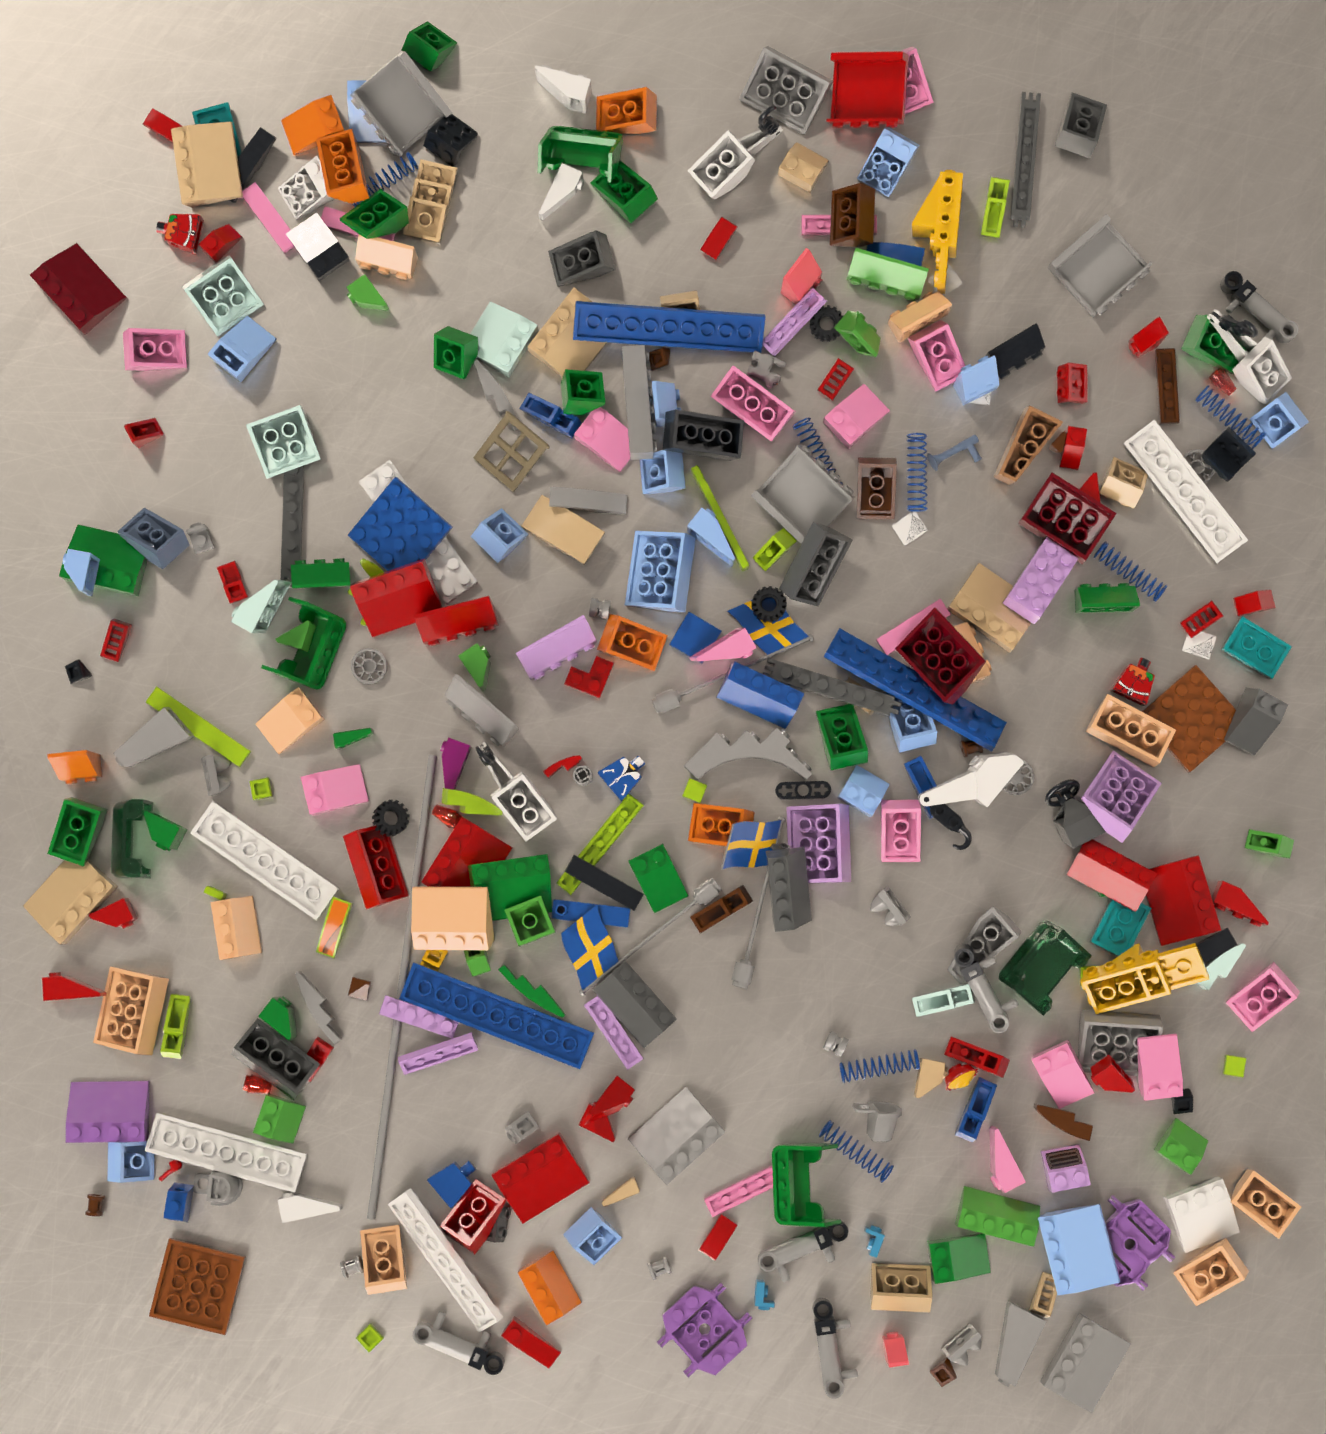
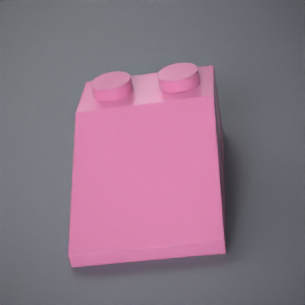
M914 47L902 50L909 55L905 114L934 103L917 49Z
M939 320L908 337L912 350L935 391L956 381L958 374L961 372L960 369L966 365L947 323Z
M128 328L123 332L125 370L149 371L187 368L185 330Z
M863 384L824 417L823 423L850 449L890 410Z
M602 407L592 410L574 433V437L586 448L621 472L630 460L628 429Z
M736 628L692 655L689 659L691 661L745 659L753 654L752 650L757 647L745 628Z
M360 764L301 777L310 815L314 816L369 802Z
M881 800V862H920V803L918 800Z
M1273 962L1227 1000L1226 1003L1253 1032L1294 1001L1300 991Z
M1177 1034L1137 1038L1138 1085L1144 1101L1183 1096V1078Z
M1069 1040L1032 1057V1061L1042 1081L1059 1109L1095 1093Z
M991 1126L989 1127L990 1172L992 1174L990 1179L995 1188L1006 1193L1026 1181L999 1129Z

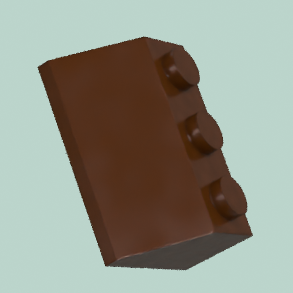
M858 183L832 191L831 246L862 247L873 244L874 188Z

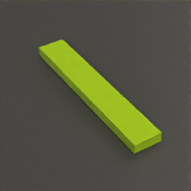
M699 466L692 467L691 473L710 510L716 515L715 518L742 572L747 570L749 563Z
M156 686L147 699L146 703L158 711L164 707H170L195 737L237 766L241 767L251 753L250 750Z
M628 794L578 857L595 866L644 805ZM564 872L556 883L572 895L582 881Z

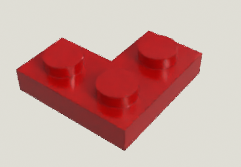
M596 656L589 673L571 666L564 685L600 699L614 663Z

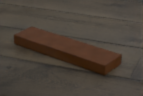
M1175 348L1156 349L1159 425L1179 424Z

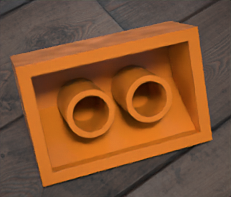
M554 1250L519 1269L518 1274L546 1325L564 1316L582 1303Z

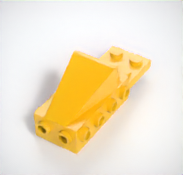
M954 170L940 171V176L912 222V237L930 238V250H933V257H936V269H939L934 274V288H937V291L941 294H945L948 258H956L963 173H957Z
M1140 943L1104 965L1091 966L1083 970V977L1080 979L1083 990H1086L1090 1006L1093 1007L1095 1014L1169 995L1173 989L1209 980V974L1196 943L1161 953L1158 950L1143 952Z

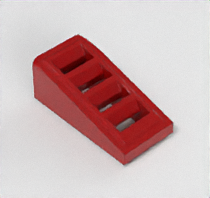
M838 358L818 388V391L834 400L854 368ZM838 365L848 372L846 374L837 369ZM836 372L837 374L842 376V381L832 374ZM831 378L837 383H839L838 387L830 383L828 380ZM828 385L829 387L834 389V393H831L830 391L825 389L824 386Z
M1210 601L1180 623L1189 636L1193 638L1224 616L1215 603ZM1211 608L1216 617L1213 618L1207 610ZM1204 612L1210 621L1206 622L1201 614ZM1198 617L1203 626L1200 627L1194 618ZM1191 621L1197 630L1193 631L1188 622Z
M117 619L110 620L100 654L101 657L119 662L132 624ZM117 626V627L123 628L124 630H123V632H122V631L116 630L115 627ZM113 634H116L122 637L121 639H118L112 636ZM110 641L118 643L119 647L111 645ZM109 648L117 651V653L113 654L107 652V649Z

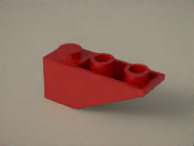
M1218 881L1212 895L1213 904H1215L1214 907L1223 912L1229 910L1233 912L1232 916L1242 920L1245 917L1250 920V924L1257 927L1269 924L1241 888L1225 881Z

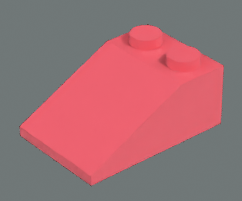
M806 248L783 277L781 294L794 304H797L813 287L817 289L822 282V271L809 249Z

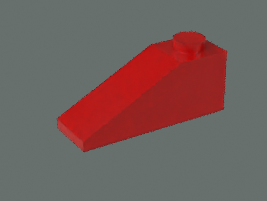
M1158 317L1129 340V349L1132 354H1136L1137 358L1157 348L1169 334L1161 318Z
M61 972L49 973V977H42L43 1001L106 996L105 991L70 976H61Z
M954 1037L950 1038L944 1054L1001 1078H1004L1010 1062L1009 1059L1002 1055Z
M616 1076L581 1123L585 1125L619 1112L623 1106L627 1108L634 1099L631 1095L635 1089L619 1076Z
M515 1316L502 1332L501 1336L547 1368H550L561 1354L558 1349Z

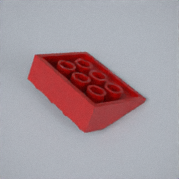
M425 558L357 581L350 586L356 605L372 637L416 623L414 619L415 614L443 608Z
M489 596L414 615L422 641L425 645L428 644V646L440 644L439 641L447 639V642L454 641L461 635L466 637L474 636L480 630L490 632L495 630L496 626H499L494 605Z
M461 817L421 883L428 887H471L469 865L505 860L513 847L466 818Z
M1199 855L1150 868L1157 875L1146 894V899L1149 907H1151L1150 912L1161 946L1221 931Z
M560 1132L492 1173L494 1181L522 1224L590 1183Z

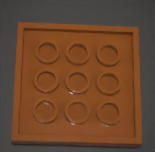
M1194 665L1142 712L1176 730L1167 749L1190 773L1226 742L1224 738L1236 709L1199 667Z
M169 1238L149 1317L226 1335L246 1256Z

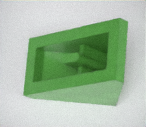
M307 620L276 638V641L282 645L308 652L316 625Z

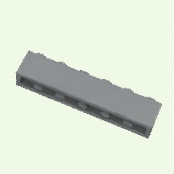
M645 345L622 346L630 460L653 459V453L657 452L656 440L652 439V434H655V422H651V416H654L653 404L650 405L649 398H652V387H648V381H651L650 369L646 368V363H649V351L645 352Z

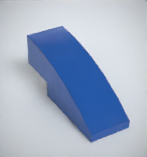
M873 242V244L867 245L866 251L922 266L925 248L895 243Z
M531 393L527 394L519 408L538 421L572 439L582 423L578 417L572 414H563V410L559 406Z
M922 756L904 764L918 796L920 793L937 786ZM923 806L929 820L934 818L930 814L929 806Z
M981 1077L978 1078L955 1132L956 1136L972 1143L977 1139L997 1084Z

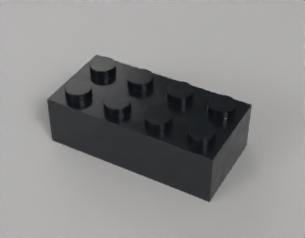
M677 409L668 411L665 414L663 450L730 461L740 459L744 420Z

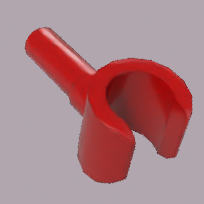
M173 1160L169 1162L171 1169L160 1176L159 1180L162 1182L170 1174L181 1169V1161Z

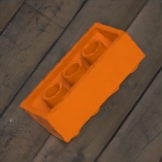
M348 129L316 139L328 197L351 204L369 199L360 150L353 130Z

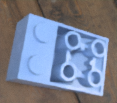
M890 127L884 128L857 179L890 197L920 145Z
M246 316L219 339L208 355L215 363L239 382H242L277 339L249 316Z
M995 355L990 358L985 356L979 359L978 364L974 366L969 364L961 368V372L958 374L953 387L963 406L996 390L1000 384Z

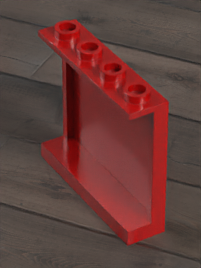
M903 51L831 53V61L834 62L831 119H826V122L832 124V127L843 128L844 125H850L853 128H861L862 125H868L871 128H879V125L896 128L898 124H904L909 55Z

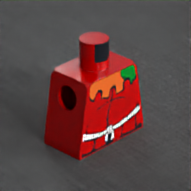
M170 214L168 223L158 221L156 232L165 234L167 244L196 255L204 220L198 214Z
M1140 658L1137 666L1133 664L1127 665L1110 691L1142 707L1147 705L1155 677L1154 674L1147 671L1151 662L1145 658Z

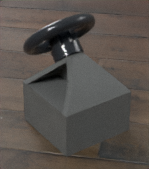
M1069 779L1053 786L1046 794L1045 802L1051 807L1062 806L1053 822L1062 841L1074 849L1106 831L1086 804L1075 799L1079 792L1080 784L1074 779ZM1057 797L1058 800L1051 801V798Z

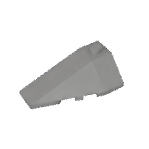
M993 906L978 918L964 943L973 948L974 958L978 957L979 961L982 962L992 956L994 957L1018 938L1021 930L1007 915ZM961 952L959 956L962 959H966L969 957V953ZM954 959L948 971L961 984L965 979L960 971V966Z

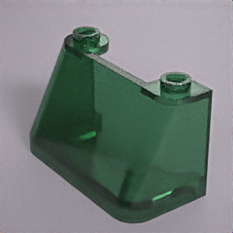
M131 799L120 801L113 808L111 872L117 878L151 879V869L143 866L142 859L132 858L133 821H143L145 810L153 811L152 801Z
M1045 920L1035 928L1001 970L999 980L1044 1016L1052 1007V999L1049 997V994L1072 966L1074 968L1084 967L1092 955L1064 929Z

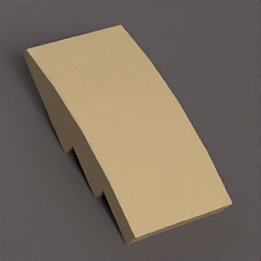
M420 159L417 178H415L412 197L410 196L408 205L409 224L404 227L403 234L440 243L458 168Z
M541 495L521 527L550 546L557 548L585 565L605 532L566 508L549 507L550 499Z

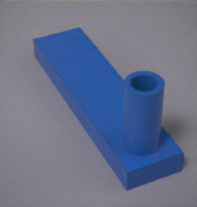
M554 899L551 919L577 921L598 904ZM598 905V911L604 925L628 927L630 908Z

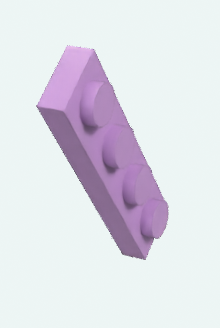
M812 288L763 339L762 345L775 357L827 301Z
M385 995L379 1012L383 1016L452 1039L458 1025L457 1021Z
M598 996L584 1005L627 1070L644 1059L615 1015Z
M471 1032L399 1056L398 1062L404 1075L478 1051V1047Z

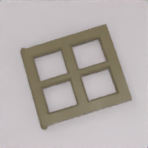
M506 411L505 416L473 458L514 492L545 450L549 449V445L512 413ZM509 422L522 432L512 446L500 437V434ZM526 436L538 446L529 460L516 451ZM494 443L506 452V455L497 467L484 457ZM510 457L523 466L514 480L501 471Z

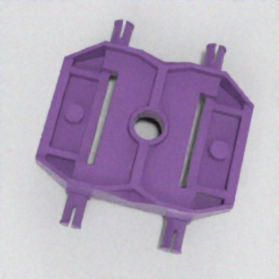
M1112 1195V1199L1109 1198L1108 1202L1116 1208V1211L1105 1222L1112 1251L1131 1269L1128 1271L1114 1257L1120 1282L1114 1285L1119 1287L1136 1283L1143 1291L1145 1288L1140 1283L1146 1288L1148 1284L1141 1276L1149 1265L1161 1255L1169 1262L1175 1259V1256L1168 1250L1171 1230L1140 1199L1121 1203ZM1128 1216L1156 1243L1155 1245L1127 1218ZM1127 1239L1134 1240L1133 1248H1125L1124 1244Z
M721 1282L713 1290L694 1285L662 1314L666 1331L665 1335L657 1343L663 1348L665 1344L673 1339L691 1359L692 1364L683 1371L688 1378L696 1370L716 1375L747 1346L743 1328L753 1318L746 1312L742 1318L736 1320L718 1299V1295L726 1289ZM707 1302V1304L700 1311H698L687 1323H685L680 1329H678L686 1320H688L699 1308H701ZM705 1323L710 1326V1331L707 1334H702L699 1331L701 1324ZM729 1329L732 1330V1332L729 1333L705 1357L702 1356V1354L705 1353L716 1341H718Z

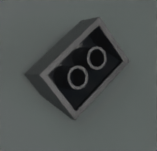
M1035 323L986 354L989 358L995 355L998 377L1001 380L1011 374L1010 371L1014 368L1019 370L1024 367L1029 359L1036 360L1043 355L1042 352L1045 349V344L1039 326Z

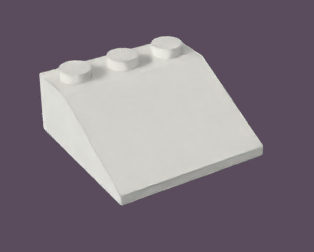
M1218 1176L1163 1197L1185 1253L1240 1233L1229 1193L1223 1179Z

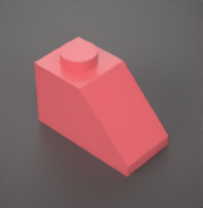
M898 1332L886 1333L887 1336H883L882 1339L885 1359L889 1368L909 1365L902 1334H898Z

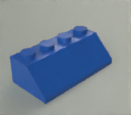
M734 661L727 671L716 698L786 729L795 715L804 693Z

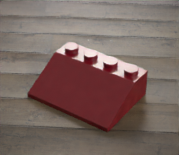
M77 243L45 261L30 274L35 282L84 335L127 299L122 291Z
M1051 472L1018 524L1043 540L1046 537L1078 557L1077 562L1083 564L1117 513Z
M935 607L895 648L945 703L952 705L966 692L986 663V660Z

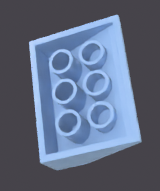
M635 531L625 606L685 613L696 538L687 533Z
M1100 1204L1046 1212L1038 1217L1057 1295L1078 1293L1120 1282Z

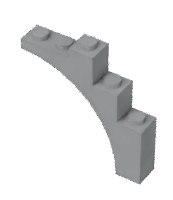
M778 728L761 744L758 742L760 738L753 731L751 733L746 731L732 746L729 745L730 741L724 734L719 735L716 733L684 765L697 780L711 769L723 763L748 758L765 759L782 764L795 771L805 781L812 775L810 772L812 770L811 767L804 761L801 763L796 758L798 754L792 748H786L791 742L788 739L790 737L785 730H779Z

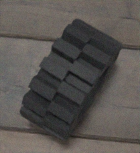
M827 305V307L822 306L811 318L810 329L816 339L819 338L822 342L824 340L830 342V340L833 339L834 341L840 336L834 327L842 319L843 315H841L840 310H836V307L830 308V305ZM822 318H831L834 321V327L831 330L822 329L820 327V320Z
M766 586L762 587L753 596L751 606L753 614L757 616V619H762L765 623L766 621L772 623L774 620H779L786 609V597L776 587L775 589L772 586L768 588ZM765 598H772L776 601V608L773 611L763 609L762 601Z
M388 800L381 803L374 810V815L372 816L374 822L372 823L373 826H377L375 828L376 831L380 830L381 835L386 834L389 837L391 835L396 836L407 827L406 825L409 824L407 819L410 815L406 813L408 809L403 808V803L398 804L399 801L397 800L394 802L393 800ZM392 811L396 814L397 823L395 825H389L385 822L384 815L386 812Z

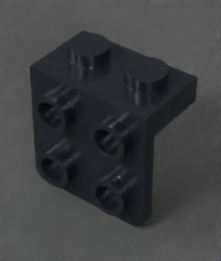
M451 114L447 118L443 117L428 130L423 146L454 167L458 163L461 151L477 138L478 133Z
M1228 427L1201 454V457L1206 464L1210 465L1217 472L1219 477L1228 482L1255 456L1256 452Z

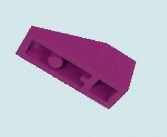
M449 737L447 741L443 742L440 749L443 752L445 788L456 789L471 746Z

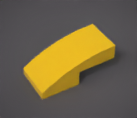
M426 950L420 965L439 971L448 951Z

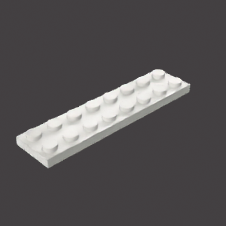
M1155 420L1123 443L1216 564L1248 541Z
M390 460L359 481L373 502L377 500L395 477H398L408 486ZM446 537L425 560L435 588L446 604H449L478 583Z
M213 801L191 831L192 835L316 921L339 890L334 884Z
M156 1113L144 1150L145 1152L296 1193L307 1154L159 1113Z
M410 1188L388 1204L477 1330L481 1332L501 1320L503 1316L500 1314L498 1307L493 1304L487 1292L477 1282L475 1275L470 1272L464 1260L457 1254L452 1243L444 1236L441 1228L430 1216L429 1211L419 1201L417 1194Z

